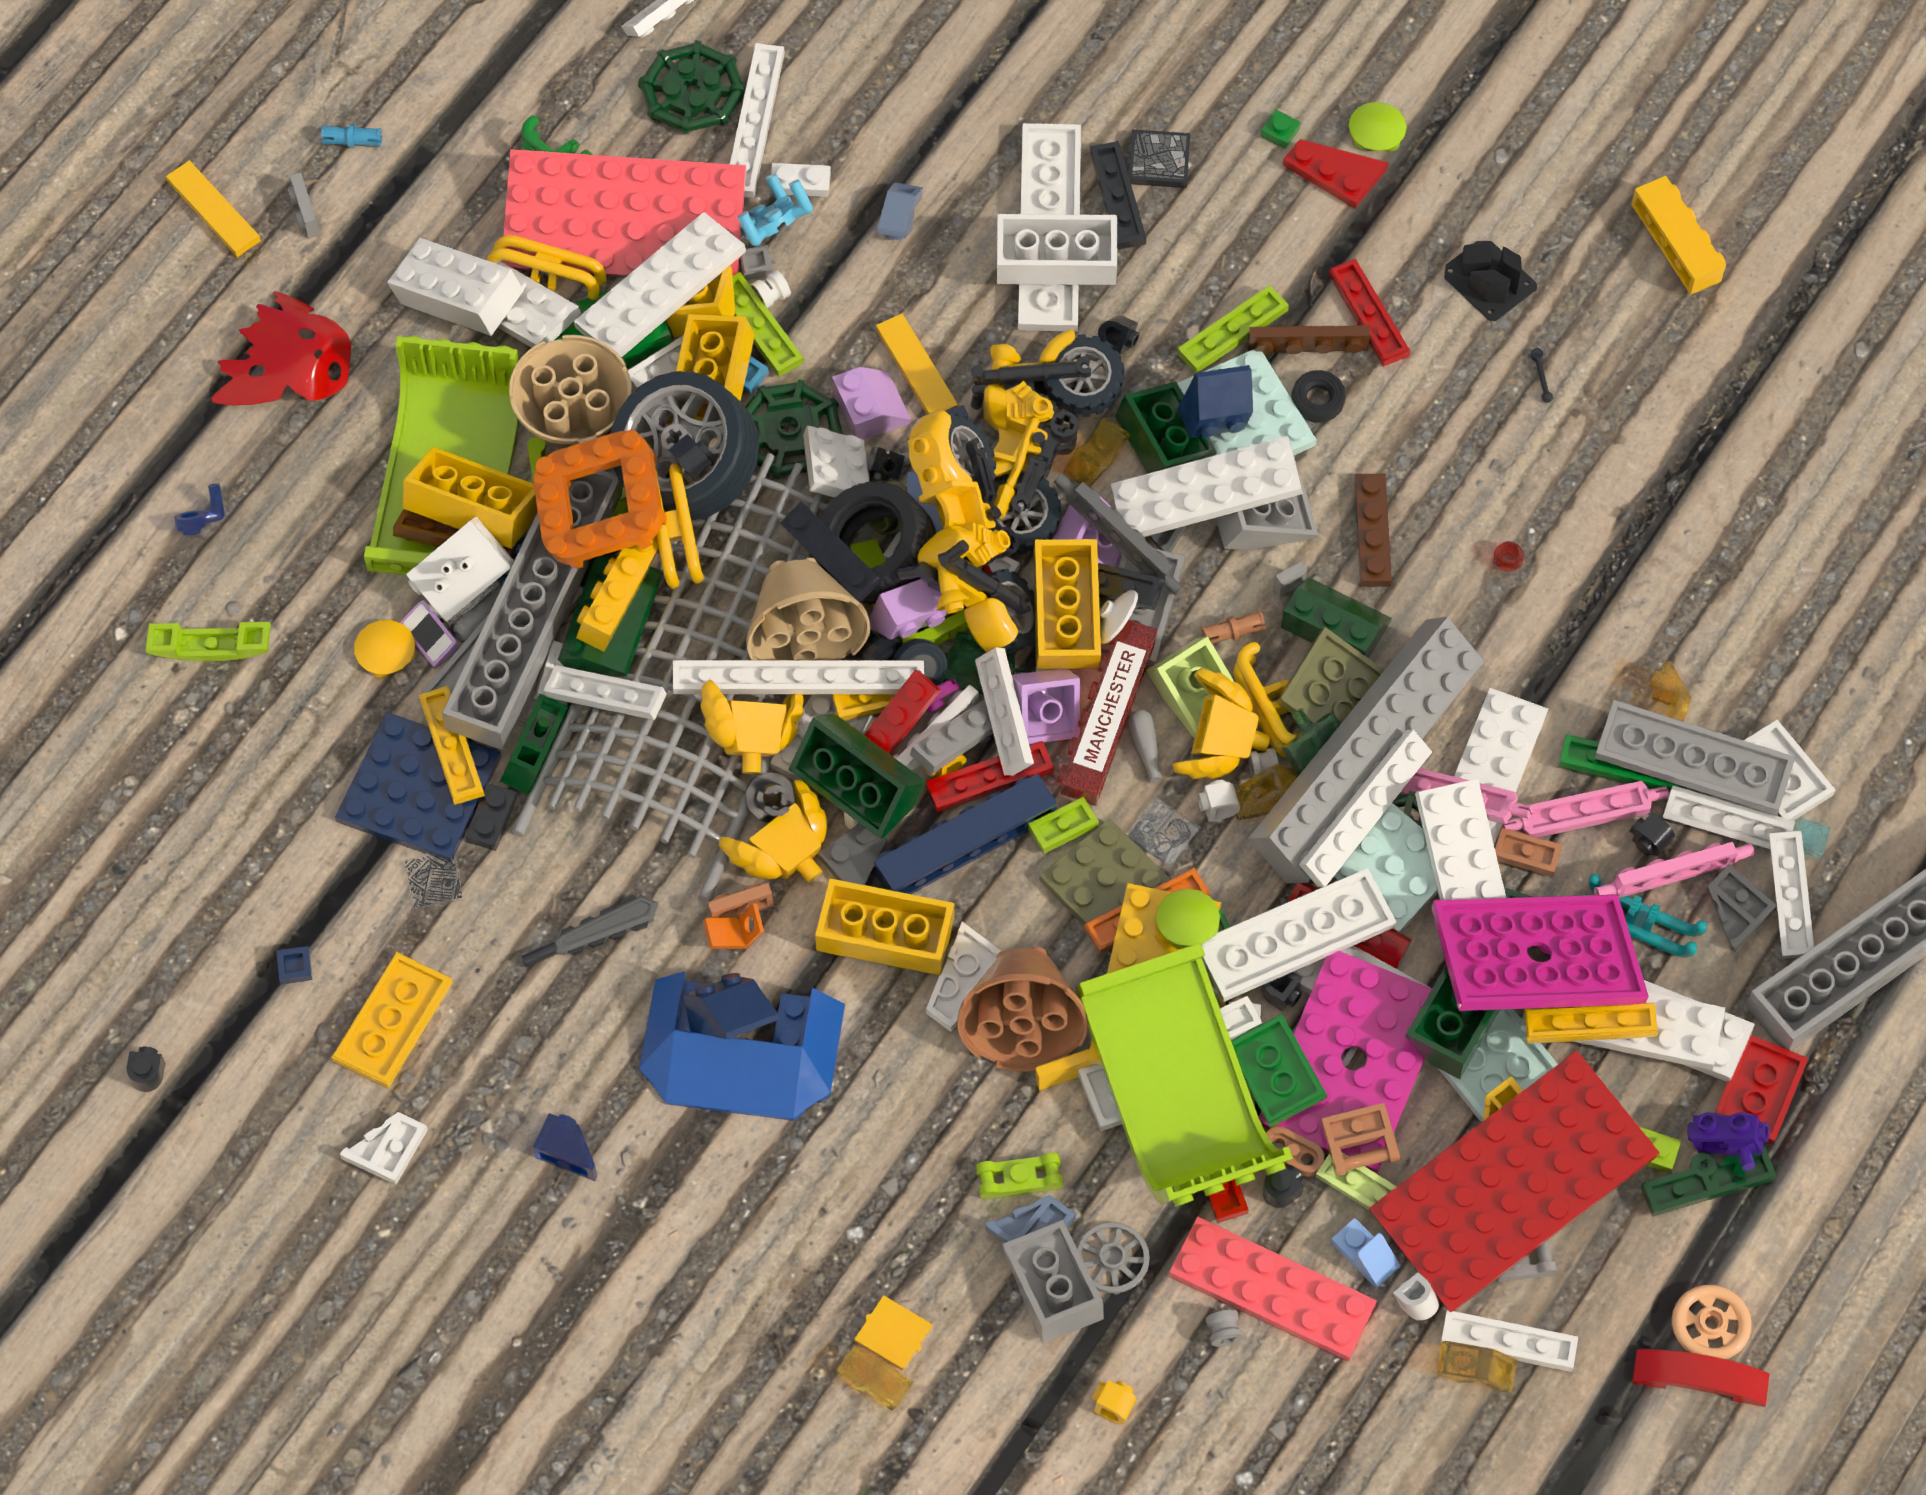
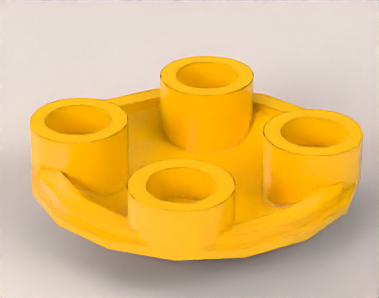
M378 620L368 624L359 632L354 642V655L359 665L366 671L371 672L376 678H385L389 674L402 670L408 663L414 660L416 656L415 640L411 631L402 623L393 620Z

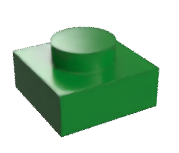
M1275 109L1262 128L1261 137L1286 149L1299 131L1301 121Z

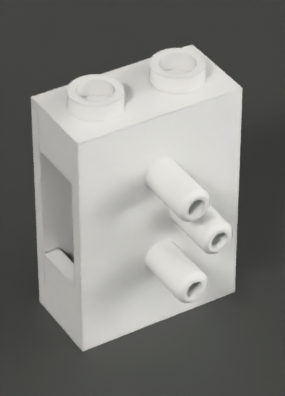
M475 516L406 575L410 579L408 583L418 595L423 594L430 602L428 604L430 610L439 619L443 618L447 622L512 567L514 560L478 517Z

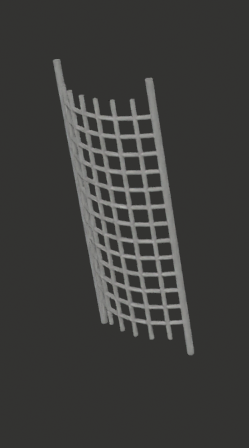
M767 453L758 475H752L750 482L753 483V486L746 501L735 499L730 504L731 506L742 508L734 526L714 522L719 512L708 516L706 520H691L692 527L702 528L696 541L698 556L701 554L719 559L711 577L704 576L702 583L707 584L703 595L699 603L679 598L687 580H692L686 562L683 571L676 570L680 584L674 589L672 595L655 596L653 603L667 604L659 622L646 621L644 629H655V632L647 648L637 647L635 655H644L636 673H628L626 677L616 678L663 687L666 693L668 690L673 692V683H671L673 680V660H691L683 656L692 638L713 645L706 660H715L720 648L742 657L741 660H751L747 648L746 650L740 649L724 642V639L732 623L749 630L751 622L736 616L743 597L755 602L758 601L759 595L747 589L755 571L765 576L770 572L769 568L759 565L766 547L769 546L787 554L786 562L809 558L799 552L802 545L796 539L792 548L770 539L778 520L782 521L786 517V515L782 514L787 500L789 496H793L811 504L809 509L815 515L818 508L824 511L828 506L822 502L823 494L816 493L815 497L793 489L803 467L800 463H795L786 485L765 479L774 459L773 454ZM708 468L702 470L695 477H700L701 479L708 472ZM761 486L782 492L774 510L754 504ZM750 510L771 517L763 536L742 529ZM866 523L857 531L859 536L855 544L870 540L875 529ZM711 529L731 533L723 551L703 547ZM738 536L759 542L751 561L730 554ZM680 541L670 542L673 555L674 552H685L684 545L679 544ZM727 561L748 568L740 586L719 580ZM661 562L658 569L664 573ZM715 587L736 594L728 612L707 605ZM676 605L695 610L687 628L667 624ZM703 612L724 619L716 638L695 631ZM664 631L683 635L675 654L655 650ZM652 657L671 661L664 680L643 676ZM680 694L689 697L681 716L659 710L656 717L677 724L668 743L647 736L654 722L652 719H645L639 733L619 728L625 717V714L617 712L611 726L595 725L602 710L600 708L593 707L586 724H576L583 707L586 705L571 703L512 829V833L519 837L524 836L547 784L557 785L548 804V807L553 810L556 809L566 785L579 786L583 788L573 807L575 812H581L592 788L611 793L601 815L605 820H609L619 796L640 803L630 826L633 830L637 831L648 807L671 816L660 839L663 843L669 842L678 820L694 828L698 832L687 855L690 858H695L705 835L719 844L722 836L709 829L717 809L733 818L725 837L738 839L750 812L745 803V792L748 785L732 775L740 756L732 755L725 770L706 760L714 741L704 726L688 720L696 701H702L701 694ZM726 694L727 702L731 701L735 694ZM750 694L757 698L756 702L779 704L767 696L768 694ZM684 727L707 736L698 755L676 746ZM582 732L574 750H564L571 733ZM591 732L607 734L599 753L583 751ZM616 735L636 740L627 760L607 755ZM643 743L665 750L657 769L635 762ZM672 754L694 762L686 782L664 773ZM774 755L761 757L760 774L768 771ZM559 758H570L562 776L551 777ZM579 759L595 760L587 779L570 778ZM603 762L623 767L615 786L595 781ZM702 767L722 777L713 797L694 786ZM631 770L652 776L644 796L623 789ZM752 774L751 779L759 774ZM660 780L683 789L674 809L652 800ZM729 782L744 791L736 811L721 802ZM690 793L710 804L702 823L682 813ZM721 848L698 896L704 902H710L729 859Z

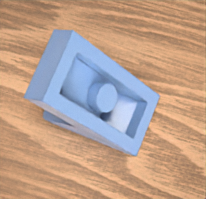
M1356 1218L1331 1239V1244L1376 1289L1401 1267L1383 1235L1378 1233L1374 1237Z

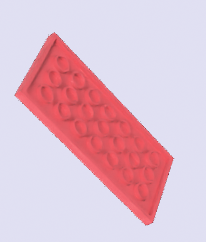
M510 149L503 236L515 235L585 255L597 260L603 266L607 276L627 277L703 212L741 241V224L737 216L743 212L747 167L746 165ZM506 247V248H505V249H511V250H514V251H518V252H521V253H525V254H528V255L536 256L535 253L528 252V251H525V250H521V249H518V248H515V247ZM740 257L730 265L732 276L739 271ZM501 260V262L513 269L532 270V268ZM562 261L563 265L580 269L594 275V273L587 268H583Z

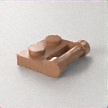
M1385 1103L1321 1118L1322 1129L1336 1176L1346 1174L1347 1170L1387 1160L1390 1163L1400 1161L1399 1150ZM1383 1139L1385 1148L1343 1158L1341 1149Z

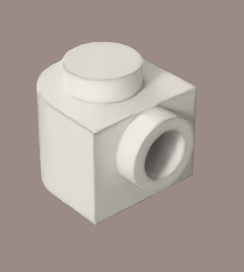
M1216 780L1206 785L1204 792L1197 794L1199 808L1201 812L1206 811L1209 822L1232 817L1240 811L1241 807L1234 785L1225 780Z
M1419 1272L1402 1283L1393 1292L1400 1307L1415 1320H1426L1432 1317L1438 1310V1298L1430 1283Z

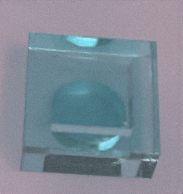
M1800 818L1796 831L1801 830L1805 855L1818 859L1822 858L1831 829L1830 826Z

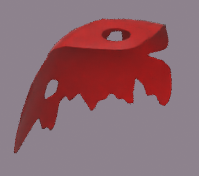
M274 291L273 294L278 298L273 300L281 305L283 311L263 304L256 305L258 309L257 316L260 318V321L253 323L249 328L239 329V332L253 344V347L247 350L250 358L246 360L218 361V364L221 366V372L233 377V379L216 392L211 400L217 404L231 406L272 402L282 397L287 385L296 394H300L310 401L329 397L343 389L348 381L351 358L349 336L330 318L317 314H308L314 311V308L291 296ZM306 329L314 332L315 335L313 339L305 340L299 336L298 331ZM316 350H322L319 359L314 356ZM332 362H337L341 367L340 377L336 381L331 380L328 375V369ZM254 365L264 366L265 370L264 374L260 376H251L249 371Z

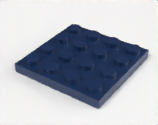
M386 712L335 819L337 823L452 862L474 817L481 797L454 805L429 727ZM467 740L484 791L486 784L490 783L501 760V752Z

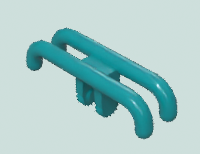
M1594 873L1589 876L1588 885L1594 893L1595 887H1600L1604 884L1601 883V878L1598 874ZM1635 895L1634 899L1628 896L1619 898L1621 907L1628 910L1625 920L1631 937L1677 957H1692L1697 952L1695 942L1690 941L1686 945H1681L1651 932V929L1656 922L1686 936L1697 937L1706 932V922L1702 920L1697 921L1695 924L1685 922L1660 911V905L1654 903L1653 906L1642 903V897Z

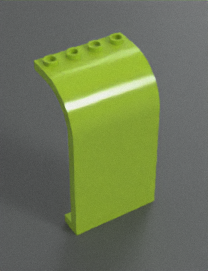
M413 335L407 337L397 336L395 349L400 369L399 408L371 544L366 546L364 553L367 571L406 575L437 549L432 545L393 536V526L403 511V480L432 447L510 475L519 427V420L512 409L509 394L511 375L519 361L517 349H512L508 346H483L475 342L467 344L456 343L447 339L429 340Z
M1201 943L1081 982L1075 987L1077 996L1084 1005L1087 1024L1139 1171L1154 1198L1160 1204L1173 1201L1175 1207L1193 1201L1192 1194L1204 1190L1205 1195L1208 1196L1225 1190L1223 1184L1235 1180L1237 1186L1255 1180L1253 1173L1264 1169L1267 1175L1286 1169L1284 1163L1293 1159L1289 1146L1278 1149L1273 1145L1259 1120L1202 960L1205 952Z

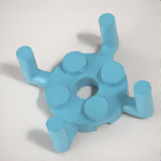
M774 173L766 177L765 179L776 201L768 207L765 204H760L752 208L749 214L745 211L737 216L741 224V237L745 236L751 245L758 246L764 238L779 232L777 227L781 223L785 222L786 226H788L796 218L810 214L813 206L799 179L789 183V187L799 204L795 206L790 197L786 195L777 175Z

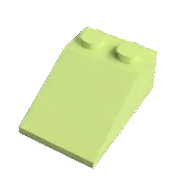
M1208 636L1194 639L1146 670L1161 697L1194 739L1204 699L1207 696H1212L1197 681L1194 673L1200 668L1221 672L1234 682Z

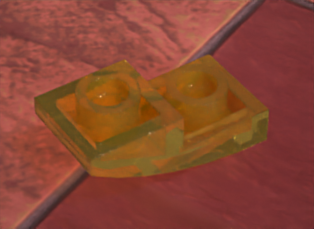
M853 1346L835 1372L857 1391L862 1393L866 1390L891 1411L897 1408L913 1384V1381L894 1367L857 1346Z

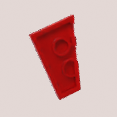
M1299 139L1283 159L1284 167L1354 209L1357 208L1388 170L1389 162Z

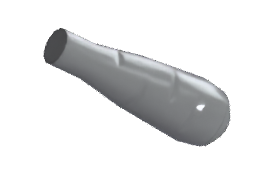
M504 582L493 593L474 605L455 622L453 633L460 641L465 642L491 612Z
M1136 710L1128 718L1129 730L1146 767L1151 783L1160 781L1162 777L1158 764L1157 741L1153 719L1147 711Z

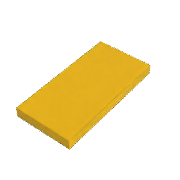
M396 952L332 1055V1061L389 1089L453 983L452 978Z

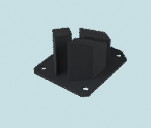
M1476 241L1473 244L1464 245L1463 252L1445 266L1444 279L1489 321H1497L1537 290V283L1522 270L1521 256L1504 246L1501 250L1492 241ZM1529 282L1530 286H1526L1525 283Z

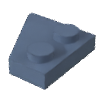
M1048 1195L1036 1200L1031 1206H1023L1012 1211L1011 1215L998 1221H989L985 1225V1230L1002 1243H1006L1061 1220L1064 1221L1068 1228L1075 1220L1076 1214L1053 1196Z

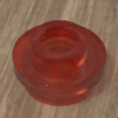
M1512 541L1504 542L1498 545L1494 551V563L1504 571H1515L1523 564L1524 552L1517 543ZM1509 555L1513 557L1514 560H1507L1503 557Z

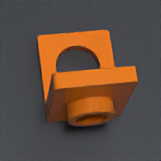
M752 903L739 918H705L703 921L710 949H748L764 932L757 903ZM751 916L754 920L752 933L749 930V919Z

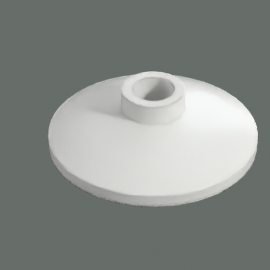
M1129 590L1119 596L1114 602L1108 600L1100 609V617H1102L1100 637L1102 644L1110 642L1129 620L1138 600V593L1136 591Z

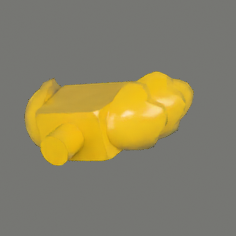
M1200 668L1194 673V676L1212 696H1207L1204 699L1191 754L1208 757L1173 763L1172 766L1174 772L1188 775L1192 779L1205 777L1217 779L1232 772L1239 765L1241 759H1248L1251 748L1265 752L1270 742V735L1256 730L1259 717L1252 713L1253 705L1251 699L1239 683L1232 682L1221 672Z
M708 680L702 685L700 707L705 718L704 726L706 731L716 744L725 749L727 755L742 756V773L760 774L761 757L776 755L787 748L797 737L800 731L799 723L804 714L803 694H788L782 704L733 700L727 702L726 697L712 680Z
M802 780L793 781L797 804L794 803L789 807L788 813L776 817L749 839L748 844L729 837L720 838L718 846L729 857L732 864L744 869L748 875L764 880L776 879L778 877L787 880L798 871L808 883H811L822 874L823 871L813 859L820 852L821 843L824 842L826 837L825 811L820 808L817 795Z

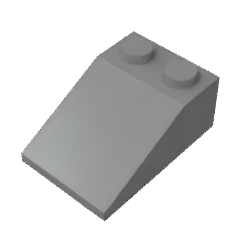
M1301 483L1303 491L1301 495L1216 517L1224 549L1254 550L1315 539L1318 536L1304 484Z
M1063 1220L1002 1244L1029 1316L1043 1344L1104 1319L1103 1300Z

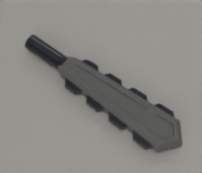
M632 895L622 900L620 906L616 908L610 906L600 911L599 916L595 918L589 916L581 920L579 926H569L561 930V934L552 943L522 955L524 965L527 968L554 955H565L568 953L576 955L583 952L584 947L590 946L595 948L602 945L605 939L611 938L616 940L625 936L629 930L637 932L645 929L649 923L654 921L658 902L642 895L638 897Z

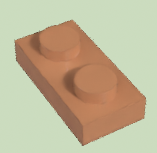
M1501 827L1495 852L1498 862L1553 877L1563 845Z
M769 883L762 885L751 884L741 892L731 895L728 893L718 895L713 901L708 902L710 918H739L752 903H757L759 911L773 907V896Z

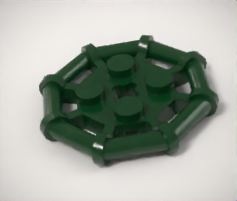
M695 40L693 44L669 50H659L649 69L638 80V87L642 90L648 108V117L651 120L657 119L688 135L694 130L718 124L724 126L728 123V117L740 99L744 97L746 91L736 66L737 59L732 54L726 55L702 44V41ZM694 55L693 60L683 59L678 64L673 62V60ZM701 56L711 61H714L719 65H717L716 67H711L703 62H700ZM663 67L669 71L663 81L655 80ZM726 72L731 84L730 86H722L720 76ZM696 85L699 90H692L690 93L687 92V86ZM654 92H663L665 101L661 104L658 103ZM722 97H728L721 108L716 107ZM670 110H671V111H674V112H676V113H678V114H680V115H683V116H685V117H684V118H680V117H678V116H676V115H674V114H672V113H669V111H670ZM704 111V114H710L703 117L692 119V117L697 116L696 113Z
M798 379L794 383L768 387L761 385L745 406L750 412L756 427L759 429V450L766 448L769 453L777 456L776 462L772 461L768 470L769 473L773 474V478L780 479L781 476L790 475L795 463H800L803 466L800 473L808 472L806 460L785 464L784 460L787 457L804 455L806 458L803 434L807 425L820 428L818 417L824 414L827 415L828 430L843 434L837 409L839 407L835 398L830 399L805 384V380ZM794 395V396L791 397V398H785V399H779V400H775V399H774L775 397H782V396ZM802 396L814 402L817 406L813 407L810 405L809 408L804 405L803 400H801ZM763 403L768 405L764 414L761 413L760 416L754 415ZM786 423H791L792 427H797L793 432L782 430L785 428ZM758 452L756 465L761 467L766 456Z

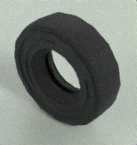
M1313 370L1302 374L1295 382L1291 395L1292 401L1302 417L1314 423L1327 422L1334 419L1342 411L1346 400L1345 387L1341 380L1334 374L1323 370ZM1313 388H1323L1328 391L1330 400L1326 404L1315 405L1308 400L1307 394Z

